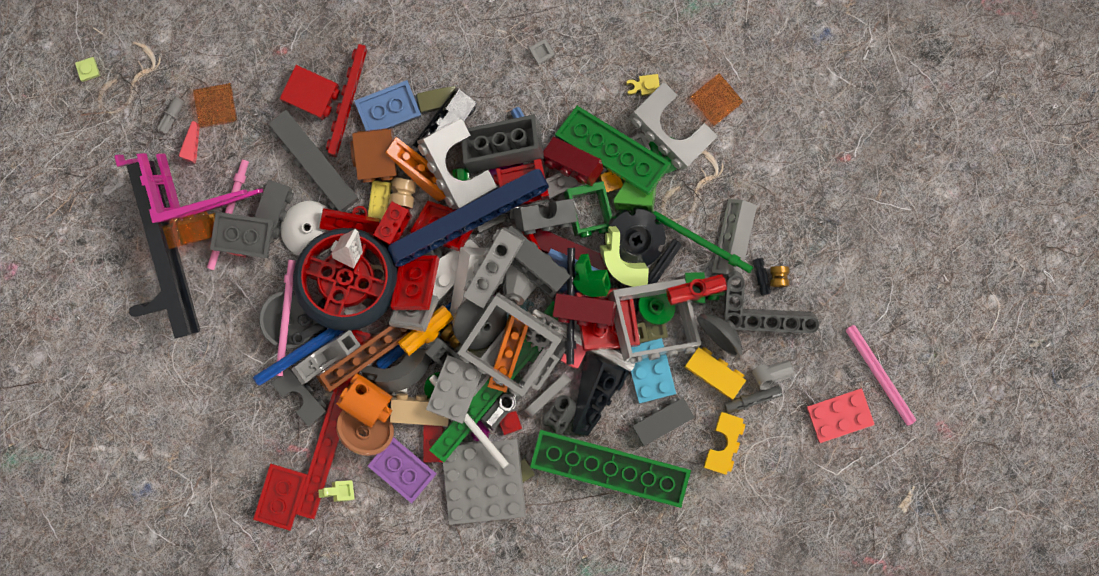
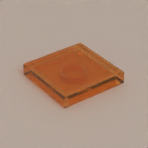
M720 73L690 96V99L713 126H716L744 102Z
M231 83L193 90L200 128L238 121Z

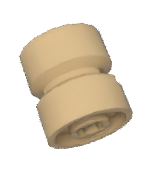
M393 178L391 185L393 193L390 194L388 205L393 201L406 209H413L414 197H412V194L415 193L417 184L413 180Z

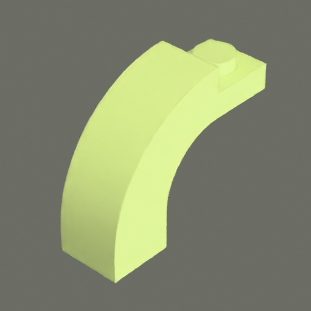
M616 226L608 227V233L605 234L606 245H600V252L609 272L614 278L625 285L633 287L647 285L649 269L646 264L623 261L619 254L620 231Z

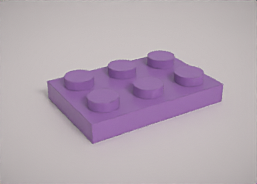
M394 437L390 445L383 452L377 454L368 465L371 470L411 504L437 475L435 471Z

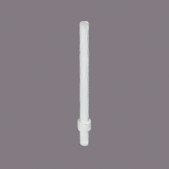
M433 375L429 380L435 386L438 378L436 375ZM466 414L464 420L466 425L504 469L509 465L507 460L472 418Z

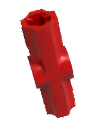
M720 274L666 289L668 302L674 305L724 292L727 290L725 278ZM692 287H699L701 293H695Z

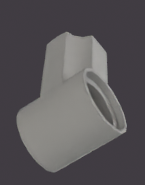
M788 360L771 366L766 364L759 365L752 371L761 390L770 389L776 382L794 377L792 365Z

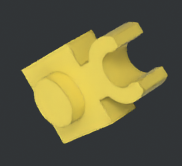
M658 74L639 76V82L635 80L626 81V85L631 84L634 86L633 90L627 92L628 95H634L637 91H641V96L651 95L660 86Z

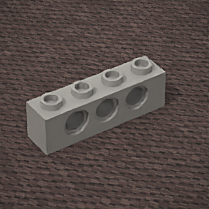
M505 227L501 231H496L492 238L494 240L492 247L488 246L483 254L485 258L483 263H478L473 271L475 277L472 281L469 280L463 289L466 291L463 297L483 309L487 307L525 240ZM499 245L506 247L507 252L505 255L499 254ZM489 262H494L497 265L496 272L489 270ZM480 279L486 280V289L479 286Z

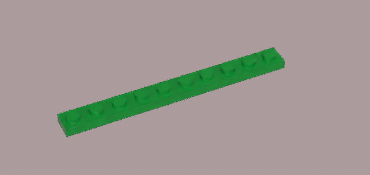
M552 301L543 313L558 320V318L553 317L555 302ZM528 335L525 336L511 377L512 380L538 350V346L531 347L532 342H527L526 338ZM489 379L473 397L467 412L476 424L503 392L488 387ZM452 421L429 451L442 462H445L471 429L465 422L461 424Z

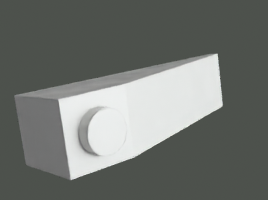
M356 229L341 236L339 241H335L331 247L332 257L353 269L363 253L359 232Z

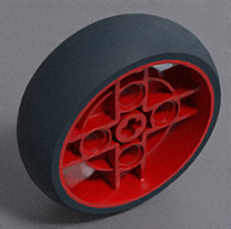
M353 228L330 230L310 241L299 255L293 275L295 296L304 312L320 325L340 331L361 329L377 321L390 307L397 282V267L387 247L379 239L362 230L356 229L359 232L363 253L354 269L335 260L332 255L324 261L317 259L321 253L331 248L335 241H339L341 236L354 230ZM367 250L372 252L380 261L384 271V281L375 278L372 266L364 258ZM325 270L332 271V274L328 277L322 275ZM345 276H348L349 281L346 280V282H343L342 277L345 278ZM307 278L317 281L318 290L326 300L324 309L320 308L312 300L307 287ZM361 282L369 283L366 289L359 288ZM338 293L344 295V298L340 301L334 299V296ZM366 298L376 300L371 306L361 312L343 315L345 308L359 305Z

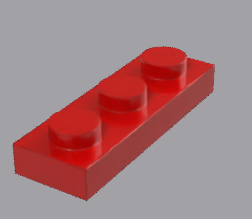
M323 208L319 228L325 230L353 228L373 235L380 219Z

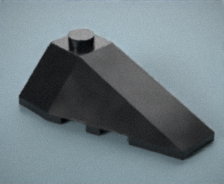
M588 355L581 374L573 433L586 436L591 433L601 418L602 410L606 405L609 406L611 404V398L616 390L620 391L629 372L628 370L601 356Z

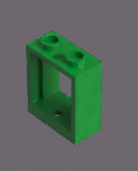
M604 181L594 183L593 186L587 184L569 188L564 192L565 199L597 193L605 223L580 229L577 218V222H571L574 237L586 238L592 236L594 232L604 234L608 232V227H611L608 223L613 216Z

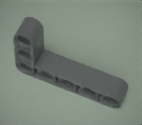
M731 271L727 275L724 320H728L731 315L737 316L738 319L732 322L736 327L734 330L814 333L819 329V321L813 312L743 309L744 278L738 271ZM733 278L740 279V283L737 285H732L730 282ZM738 297L739 301L732 304L729 302L730 298ZM751 316L757 317L754 323H748L747 319ZM770 317L776 318L773 324H768L766 321ZM794 318V324L787 325V319ZM808 319L815 320L811 326H806L805 322Z

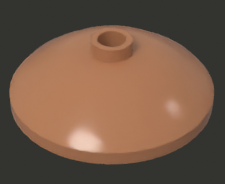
M342 410L336 423V430L340 441L349 450L360 455L371 456L383 452L390 445L394 435V428L392 422H390V417H388L385 423L378 420L372 428H369Z

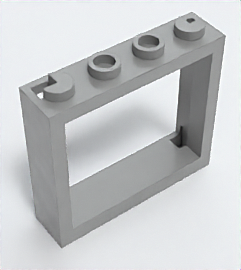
M685 278L617 289L608 294V300L617 303L614 324L624 362L631 361V364L641 362L644 358L656 360L661 355L673 357L678 355V352L690 354L696 352L695 349L702 345L691 301L678 303L688 343L632 353L620 301L667 293V288L685 284Z
M497 293L457 354L460 355L464 362L468 364L471 362L476 365V369L479 372L491 375L497 384H504L509 387V391L512 394L524 397L562 340L563 335L505 296ZM496 305L552 342L523 387L467 350Z

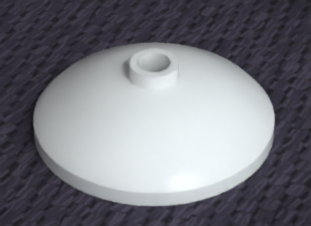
M304 201L295 204L287 211L284 222H281V237L286 247L292 253L299 256L310 241L320 234L330 231L319 228L323 208L329 209L328 207L319 202ZM307 224L311 226V229L309 231L304 230V227ZM331 248L327 249L326 251H324L323 253H321L319 256L325 254V253H326L327 251H329Z

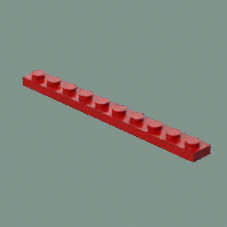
M359 330L351 331L359 344L372 335ZM354 375L333 390L297 507V515L313 520L316 518L321 501L318 490L325 488L339 443L336 423L342 409L336 403L344 389L350 385Z

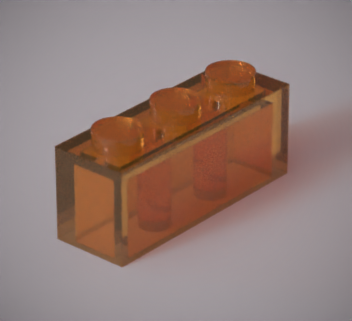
M207 211L196 214V217H194V214L182 217V221L180 217L169 220V225L162 227L169 249L212 238L215 213L208 214Z

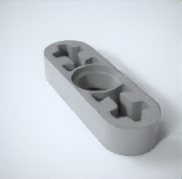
M566 373L556 380L525 410L530 418L571 381Z

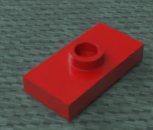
M424 425L423 462H442L429 449L442 435L443 426Z

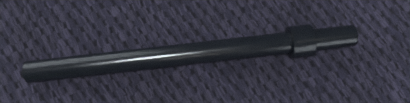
M567 248V272L570 275V278L567 280V295L575 296V285L573 283L575 278V248ZM570 320L567 323V341H565L567 365H574V349H576L574 320Z

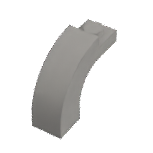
M348 330L310 353L291 370L303 385L334 362L348 356L361 345L351 330Z

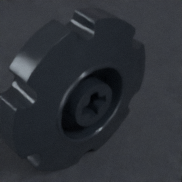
M634 207L633 211L628 213L624 209L614 215L608 224L611 227L616 226L620 231L619 254L623 261L628 263H645L646 266H649L660 256L659 246L665 245L666 240L665 229L661 222H655L656 216L652 212ZM605 232V233H604V245H606V243H605V234L608 233V232Z

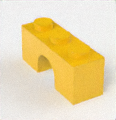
M720 412L714 431L722 433L727 443L721 451L708 449L703 468L724 475L732 471L734 461L731 459L733 453L737 454L740 443L737 440L739 434L743 435L746 425L743 424L744 419Z

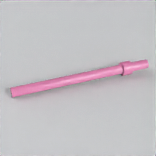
M242 159L238 173H235L233 179L235 182L231 193L240 191L242 184L245 183V173L249 161ZM236 202L228 204L225 213L232 214ZM212 250L207 265L208 269H215L220 251Z
M288 260L287 275H284V283L286 284L277 361L285 357L295 260ZM283 371L277 374V376H283Z

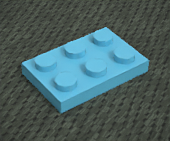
M662 338L641 343L638 347H631L632 353L663 348L664 344ZM661 355L656 360L644 358L641 362L635 363L631 375L639 404L676 394L666 355Z

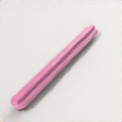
M856 326L848 327L846 333L906 425L913 424L916 418Z

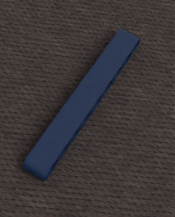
M535 169L392 243L387 249L395 266H403L548 190L549 185L541 170Z

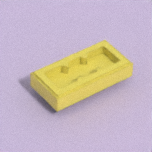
M372 182L368 217L379 218L380 220L383 218L389 207L392 183Z

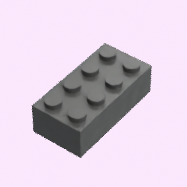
M535 114L467 128L471 136L462 140L463 160L470 173L544 158L541 127Z

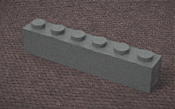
M287 110L268 123L271 126L270 133L275 139L280 138L284 142L281 144L283 149L288 154L292 152L295 156L293 161L299 168L302 166L307 171L305 176L311 183L315 181L319 185L317 188L318 192L323 198L327 195L331 200L328 204L333 210L345 212L359 201L356 194Z

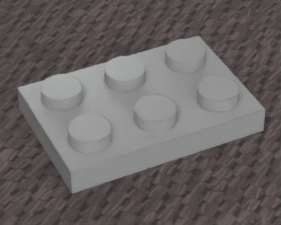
M447 355L426 410L463 424L483 373L476 369L477 366Z

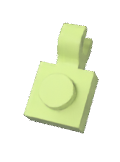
M352 480L332 482V488L318 490L319 498L333 496L334 502L354 500Z

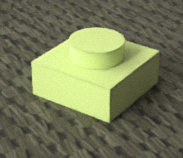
M94 57L75 63L82 82L100 76Z

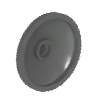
M285 291L277 292L270 296L264 302L259 314V325L264 337L277 347L279 345ZM292 291L286 348H295L306 343L311 336L305 338L301 344L293 343L291 337L294 333H300L317 323L311 319L306 326L298 324V316L306 313L298 303L294 291ZM303 316L301 317V323H305L307 319ZM296 335L295 341L299 342L301 340L300 335Z
M492 296L487 307L484 309L468 299L458 307L453 318V332L462 345L495 296ZM496 305L469 348L483 349L489 347L505 329L507 312Z
M700 314L697 317L701 328L720 348L736 358L742 355L740 337L734 330L736 328L730 320L725 321L718 316L710 314Z

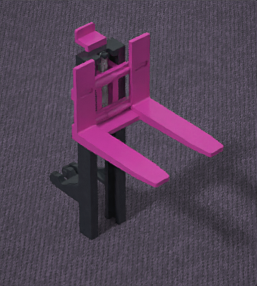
M147 153L136 154L138 159L125 160L124 155H115L117 167L127 166L161 292L151 302L130 307L129 314L131 317H138L166 309L175 339L201 332L170 221L192 217L263 193V189L249 192L247 190H240L180 207L166 154H156L161 175H157L154 161L148 160ZM160 185L165 186L166 194L170 204L169 208L166 207Z

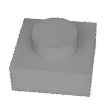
M546 39L529 47L538 65L555 56Z

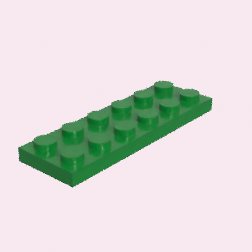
M578 105L555 133L556 138L600 158L605 169L647 195H650L671 166V163Z

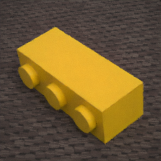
M698 347L684 367L727 398L733 400L746 382L743 378L744 374L736 369L734 371L727 367L729 364L721 358L716 360L711 356L713 353L707 348L703 347L701 349Z

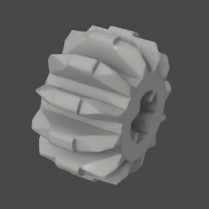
M546 317L543 318L542 322L558 331V326H553V320L548 323L546 322ZM528 328L526 340L527 342H532L531 347L538 346L539 351L542 347L548 350L552 342L532 328Z

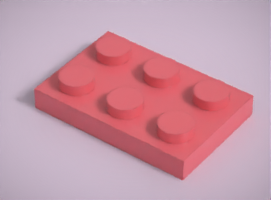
M862 388L806 407L819 443L875 425Z

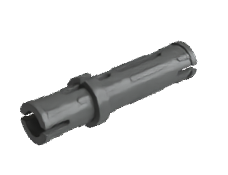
M776 385L767 390H761L746 396L741 395L740 398L724 402V407L727 414L742 409L747 410L753 405L782 397L783 395L780 386Z

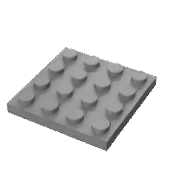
M518 439L492 442L509 463L504 469L482 443L459 445L447 460L443 462L449 525L526 517Z

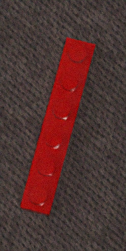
M358 44L357 49L354 48L352 53L353 65L348 68L346 77L349 79L347 85L344 84L341 95L343 100L342 103H338L336 110L338 118L337 121H333L331 132H333L332 139H328L326 150H328V154L332 157H338L367 54L365 45Z

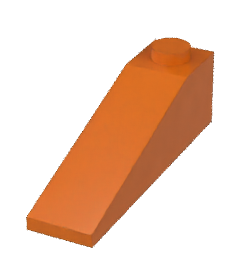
M395 137L385 153L422 190L435 200L445 199L446 196L443 190H440L436 184L437 179L434 173L428 169V161Z
M509 314L493 366L510 379L529 327L511 314ZM490 376L488 387L507 392L508 387L506 385L497 384L493 377Z

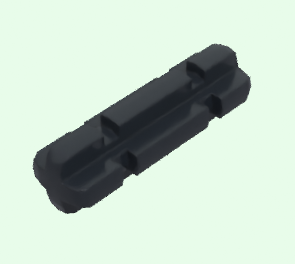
M754 259L755 273L758 285L761 287L759 288L760 294L762 296L771 293V289L768 286L769 281L766 268H764V259Z

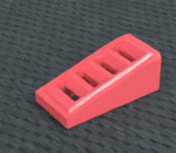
M192 121L181 147L179 157L196 164L200 125Z

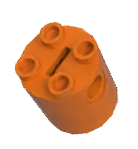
M356 373L348 388L346 387L340 395V399L336 404L339 408L369 428H372L378 420L385 423L393 410L387 406L393 396L364 376Z

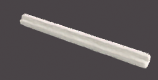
M537 309L533 311L532 315L536 318L538 317L541 321L545 317L548 323L553 320V326H558L557 332L567 338V325L558 322V320ZM574 329V341L582 346L580 332ZM613 349L590 350L628 371H632L635 363L631 364V361L624 362L622 354Z

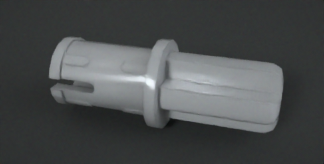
M174 96L172 103L167 111H164L165 115L157 127L160 132L168 133L175 119H178L177 115L183 104H185L183 100Z

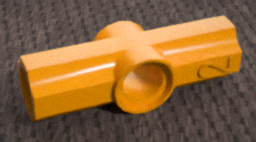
M442 305L433 313L426 331L412 330L398 342L400 347L410 356L424 343L427 344L434 341L438 336V332L453 320L452 314Z

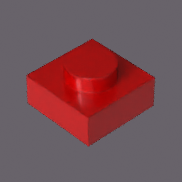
M516 411L508 413L500 422L504 435L522 429Z

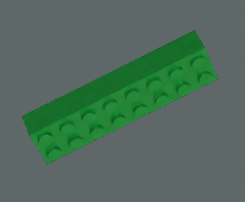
M543 430L539 432L530 468L679 508H682L691 470Z

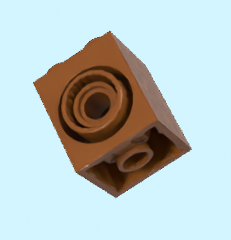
M393 128L352 133L351 156L353 166L357 170V179H362L363 183L373 182L378 177H381L382 180H392L398 174V165L385 152L394 140Z

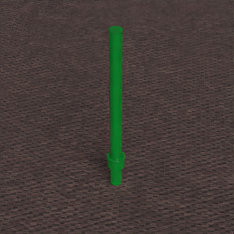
M653 212L657 221L729 261L728 264L733 267L737 266L748 273L752 271L753 266L742 261L738 255L728 253L661 213Z

